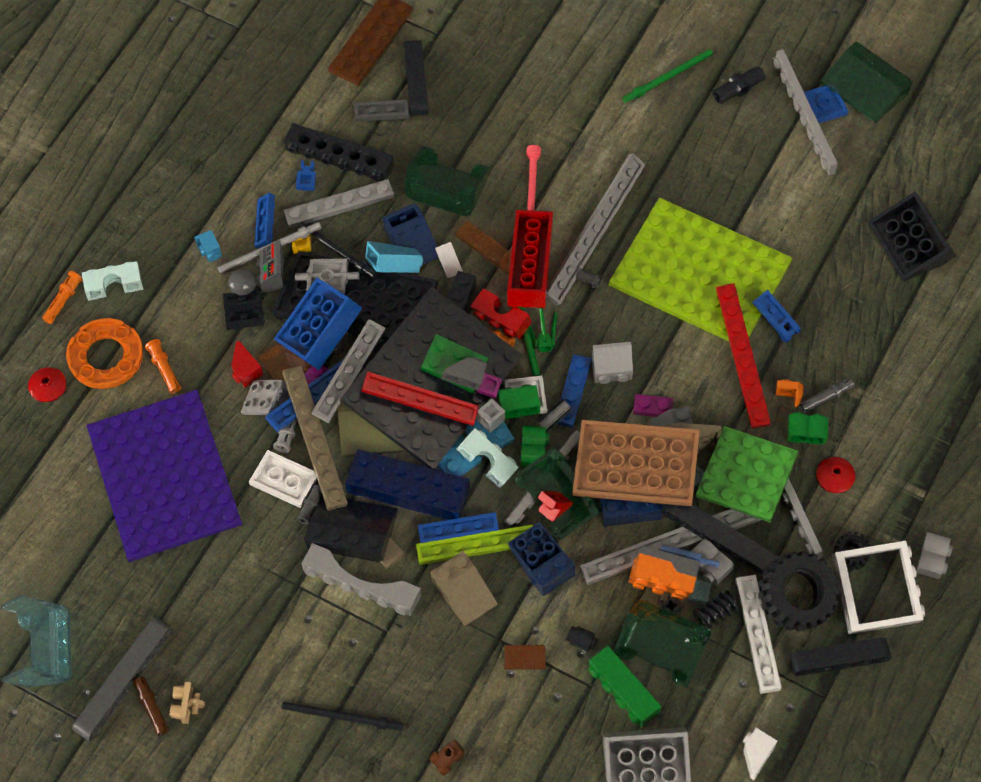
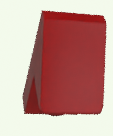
M541 491L538 496L543 502L539 512L552 522L573 504L571 500L559 491Z

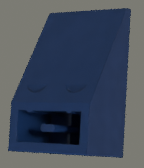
M416 203L382 217L384 230L393 245L416 249L422 255V265L439 258L435 249L437 247L436 242Z
M540 522L507 543L528 578L543 597L575 576L574 563Z

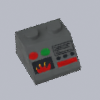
M280 240L260 251V258H257V269H260V274H257V286H261L262 293L281 292L284 286V256Z

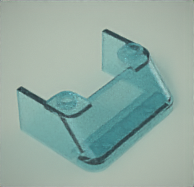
M20 595L2 604L1 609L17 613L19 626L24 630L30 631L31 667H24L3 677L2 682L23 687H37L62 684L70 680L72 674L70 615L67 608L63 605L25 595Z

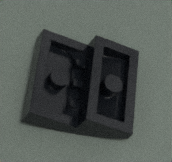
M255 289L248 295L223 294L227 330L264 325L260 289Z

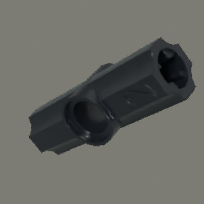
M756 66L743 74L736 73L731 76L727 83L713 90L716 102L723 104L735 96L742 97L746 95L751 87L765 80L766 76L763 69Z

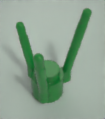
M539 308L542 333L536 338L531 324L529 330L534 342V348H538L539 352H548L555 346L557 312H554L551 336L546 333L543 308Z

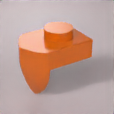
M788 379L778 380L775 396L794 397V405L797 407L802 399L804 387L800 382H793Z

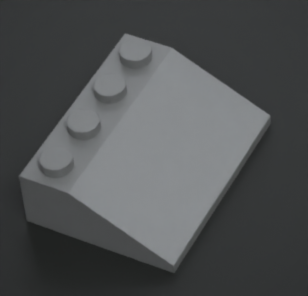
M685 727L603 733L606 782H691L688 732Z

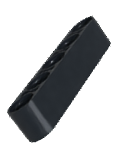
M404 41L410 115H429L422 41Z
M885 637L800 650L789 655L795 676L883 663L891 659L887 638Z

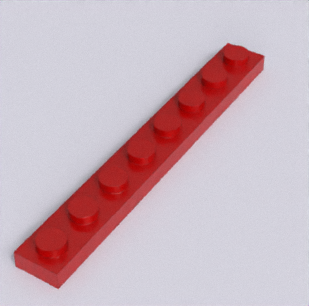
M735 283L716 287V293L751 429L770 426L771 421Z

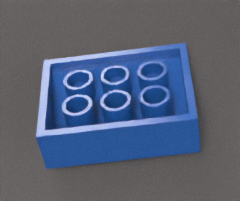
M316 278L274 340L317 370H320L358 316L362 307L324 281Z

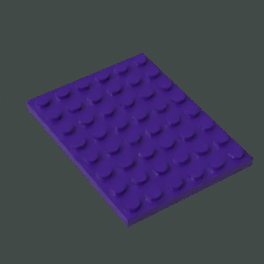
M198 390L86 425L128 562L242 525Z

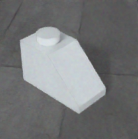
M755 728L753 733L748 732L743 740L745 743L743 751L752 780H755L777 744V740L758 728Z

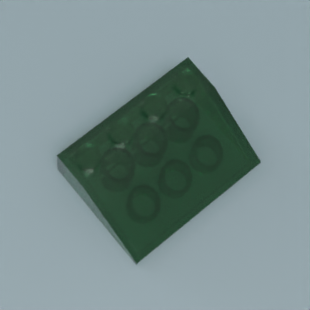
M856 41L841 55L820 80V83L823 86H827L833 93L840 95L844 101L877 123L908 95L913 80Z

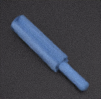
M662 545L660 551L699 561L700 564L714 567L720 566L719 561L703 558L702 554L666 545Z

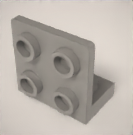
M254 380L242 407L241 414L267 415L290 398L286 383L282 380Z

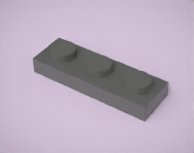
M408 100L354 103L355 122L409 119Z

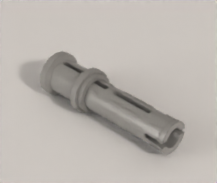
M297 419L278 432L279 437L273 445L275 450L282 453L290 452V443L295 437L294 428Z

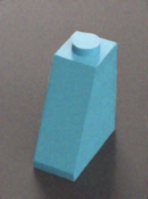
M367 241L365 259L376 272L419 273L420 267L423 264V258L416 249Z

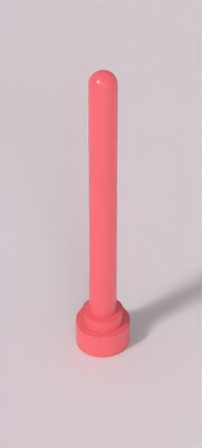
M530 145L527 147L526 153L530 160L527 210L535 211L537 160L541 156V147Z

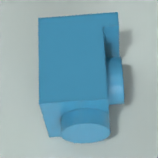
M212 230L194 237L202 257L206 256L208 262H213L222 257L220 246Z

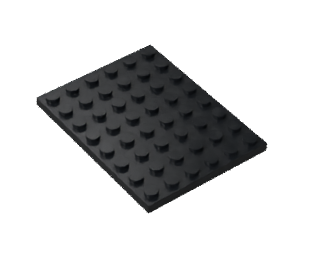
M431 286L341 397L340 402L430 470L434 471L469 425L361 392L367 371L478 405L480 409L490 399L489 396L478 393L477 390L471 393L420 370L435 335L442 336L489 358L485 373L502 379L501 383L523 355Z

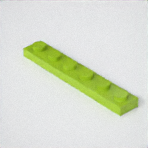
M533 525L416 544L419 565L447 561L462 551L468 557L511 550L507 543Z

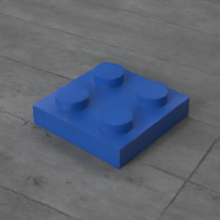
M834 83L804 92L818 123L848 114V110Z

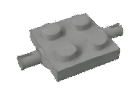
M310 259L307 272L295 273V280L307 281L306 292L315 279L319 278L342 294H345L347 281L352 279L359 280V272L347 271V259Z

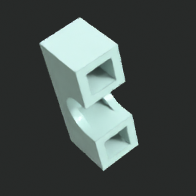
M137 261L82 272L84 290L88 301L106 297V288L113 282L121 283L125 293L143 290Z
M474 429L456 449L470 462L478 455L486 456L491 462V468L485 476L499 488L519 468L516 466L514 459L509 456L506 457L501 452V448L495 443L492 444L481 430Z

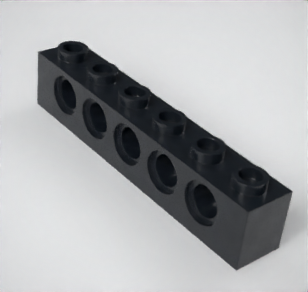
M292 123L284 139L286 150L292 154L297 153L308 159L321 161L326 165L331 164L341 170H349L357 175L370 177L375 181L387 180L394 166L393 155Z

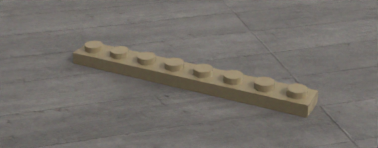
M302 366L285 369L282 374L327 510L347 506V500L320 420L312 415L315 405Z

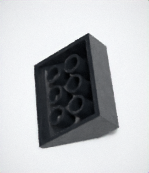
M916 191L868 221L903 281L938 268L956 257L946 237Z
M322 495L309 521L304 538L307 548L309 549L313 543L330 550L332 554L374 562L383 561L389 538H391L398 508L346 499L347 506L328 511Z

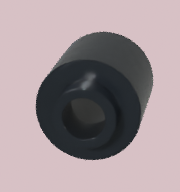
M572 626L566 641L570 642L572 646L589 652L590 649L594 650L598 638H595L596 633L580 626Z

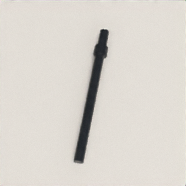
M300 222L298 225L299 228L308 227L304 222ZM315 231L310 234L311 237L343 259H347L360 273H365L372 279L377 277L378 273L369 268L367 263L362 260L359 261L319 232Z
M285 701L282 704L283 710L377 726V729L382 730L388 728L402 731L404 723L391 721L386 717L374 718Z

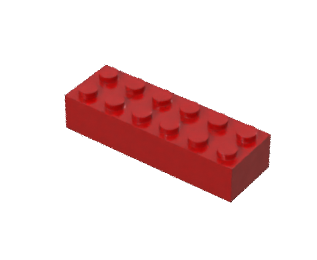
M516 210L507 288L508 306L546 308L553 234V211Z

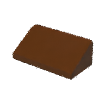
M505 645V670L545 669V645Z

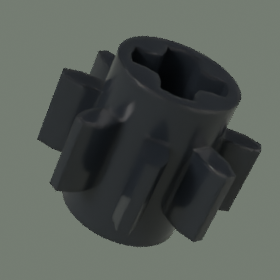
M668 596L666 601H660L661 607L658 608V613L663 614V621L667 619L673 623L676 617L681 618L679 611L683 610V605L678 604V598L671 599Z

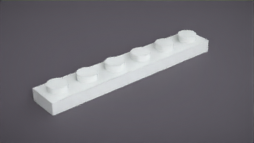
M756 575L738 577L735 581L760 694L781 691L765 613L761 607L762 600L758 597L760 591Z

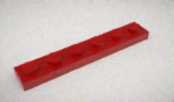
M368 371L361 392L472 426L475 423L479 409L478 405Z

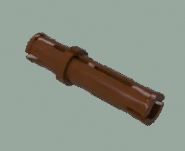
M144 676L136 678L132 683L140 697L138 699L145 707L157 736H162L169 732V728L155 702V695L148 687Z

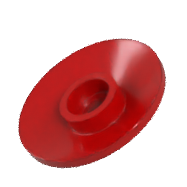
M42 368L30 377L28 389L34 399L40 402H51L58 399L64 393L67 384L66 378L56 368Z
M830 457L819 464L816 478L824 490L831 493H843L853 486L855 470L847 460L839 457ZM837 470L840 474H835L833 471Z

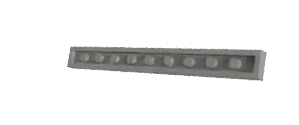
M634 153L628 155L547 287L546 298L555 306L561 305L575 282L579 271L583 269L645 167V164Z
M732 509L713 515L714 518L734 530L761 521V519ZM681 527L580 565V570L588 586L632 569L635 553L641 546L660 550L662 545L683 550L699 544L703 539L686 528Z

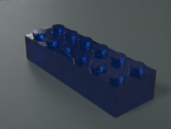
M357 449L345 483L346 491L349 494L446 520L461 518L470 491L469 478Z

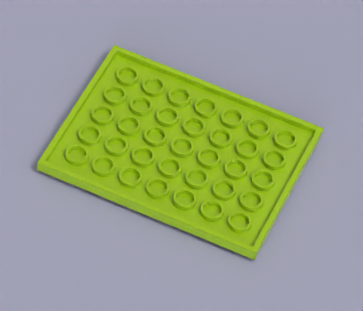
M659 198L610 279L609 286L729 341L716 287L735 283L748 337H750L762 316L752 302L766 290H769L772 295L774 294L792 262V257Z

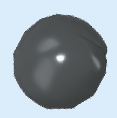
M247 269L235 270L228 279V287L231 292L238 295H248L255 289L257 284L254 274Z

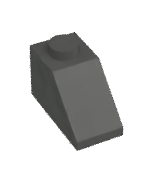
M468 357L446 368L441 379L478 391L482 384L487 363L479 358Z
M690 406L670 409L650 421L651 426L661 427L674 423L694 424Z

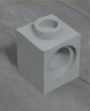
M493 399L489 400L478 410L477 421L490 433L504 422L505 410Z

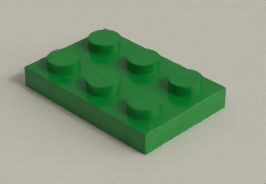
M436 334L420 370L441 379L446 368L468 357L479 358L487 363L489 358ZM449 382V383H451V384H453V385H455V386H458V387H460V388H462V389H464V390H466V391H469V392H471V393L474 392V389H471V388H468V387H465V386H462V385H459V384H455V383Z

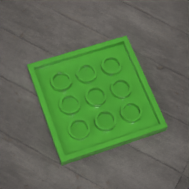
M724 426L697 490L696 497L771 523L798 456V451Z

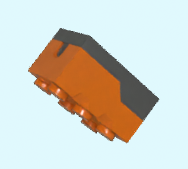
M641 546L635 553L628 583L633 584V587L637 589L649 587L652 588V592L655 594L663 595L664 592L672 594L671 598L683 600V598L686 599L693 593L700 562Z

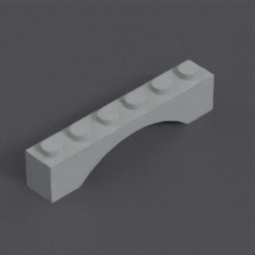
M313 543L302 562L303 571L308 576L322 578L325 583L330 585L334 583L340 586L342 590L346 592L353 591L365 600L372 599L377 601L376 603L382 607L387 608L389 606L401 615L408 614L411 616L421 597V588L405 581L379 584L360 580L345 571L334 559L330 550Z

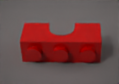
M483 288L471 304L474 312L473 315L481 321L483 319L488 321V324L495 329H502L508 337H516L520 340L532 323L529 314L517 307H512L505 314H498L497 312L502 305L499 297Z

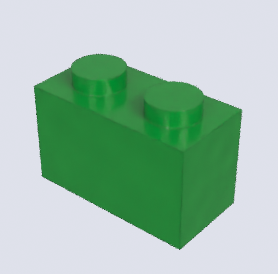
M526 384L518 388L507 387L498 391L499 406L505 410V419L540 414V401L536 385Z

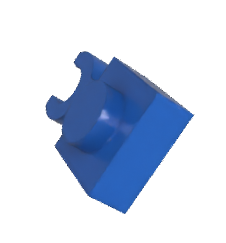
M304 160L301 161L302 171H297L296 190L315 191L316 171H314V161L311 160L310 166H305Z

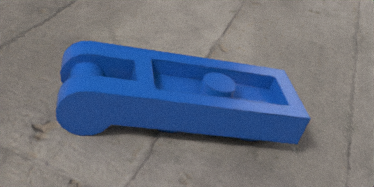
M766 290L752 302L777 331L783 342L787 343L791 340L792 335H797L801 331L798 324L769 290ZM785 324L789 327L788 330L783 327Z

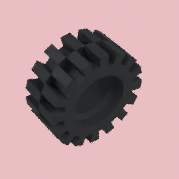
M850 531L847 532V535L844 533L841 535V538L837 539L833 554L845 551V547L848 545L865 548L871 547V544H868L869 540L867 538L863 539V534L857 536L858 532H854L852 535ZM870 554L845 558L846 566L850 567L851 571H854L855 567L859 570L861 566L864 567Z

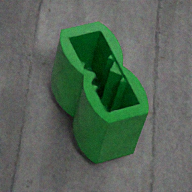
M802 412L789 414L787 424L788 442L815 445L826 444L828 439V417L822 414L808 416Z
M523 426L521 467L544 468V462L548 463L549 451H545V445H549L550 433H546V427Z

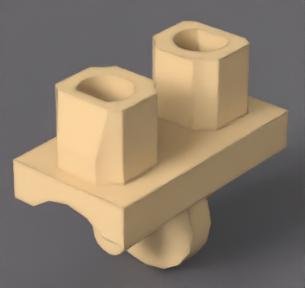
M185 682L184 686H174L173 699L182 700V705H171L170 716L171 718L181 719L182 724H189L191 707V713L198 714V708H204L205 702L200 700L199 693H194V699H192L194 688L191 687V682Z

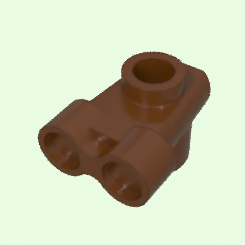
M453 740L442 750H436L429 756V759L436 765L438 771L445 776L452 769L453 763L463 758L464 749L458 741Z

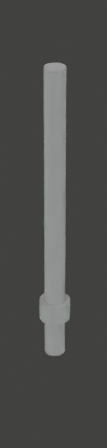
M317 222L306 228L305 226L301 227L297 232L279 239L281 246L300 238L304 239L309 236L308 234L322 229L320 223ZM270 244L217 267L219 273L222 274L259 257L260 251Z

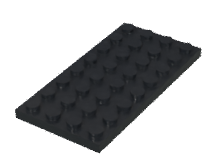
M298 251L272 311L273 316L288 319L305 295L307 281H296L295 273H306L310 265V259L335 258ZM348 262V272H359L355 266ZM359 272V280H348L345 287L344 295L362 307V310L347 332L359 335L370 319L386 328L380 340L388 341L431 286L437 289V280L400 272H377V277L372 279L365 273Z

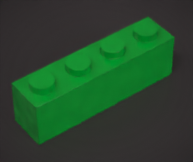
M609 646L589 660L588 670L594 678H599L604 690L608 694H613L617 705L621 709H626L630 720L634 724L638 723L642 728L660 713L661 705Z

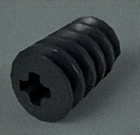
M725 590V593H719V597L715 596L712 598V601H707L706 605H700L699 610L694 609L693 615L702 628L706 626L711 630V622L719 625L717 618L725 621V613L731 617V609L736 613L739 610L733 595L728 590Z

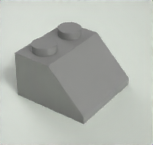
M631 342L593 345L592 370L594 383L607 384L612 381L626 382L632 380Z

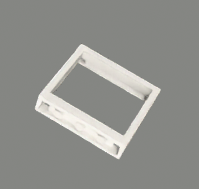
M906 541L835 552L832 555L836 578L839 581L838 587L840 589L848 634L914 624L924 620V606L920 605L919 601L921 592L914 578L916 577V569L914 565H911L910 560L912 551L910 546H907ZM899 549L913 615L859 624L845 558Z

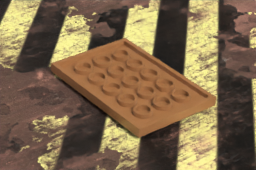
M582 420L573 496L692 506L700 430Z

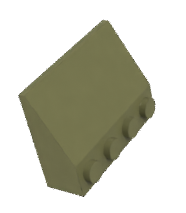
M340 404L338 408L342 457L407 452L346 405Z

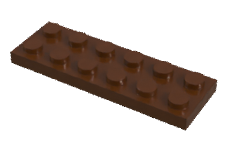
M377 0L328 67V71L359 86L411 15L413 6L400 0Z

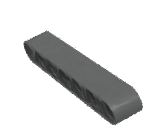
M153 617L77 718L72 727L74 732L88 741H92L133 687L132 682L142 675L173 631L172 626L157 617Z

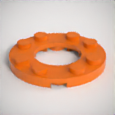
M103 318L91 321L79 328L80 331L74 337H71L66 351L69 369L79 382L88 387L96 389L117 387L131 379L142 363L143 346L140 337L134 328L126 325L121 320ZM101 339H113L122 345L124 350L123 358L114 368L111 367L108 370L96 369L87 361V351L90 346Z

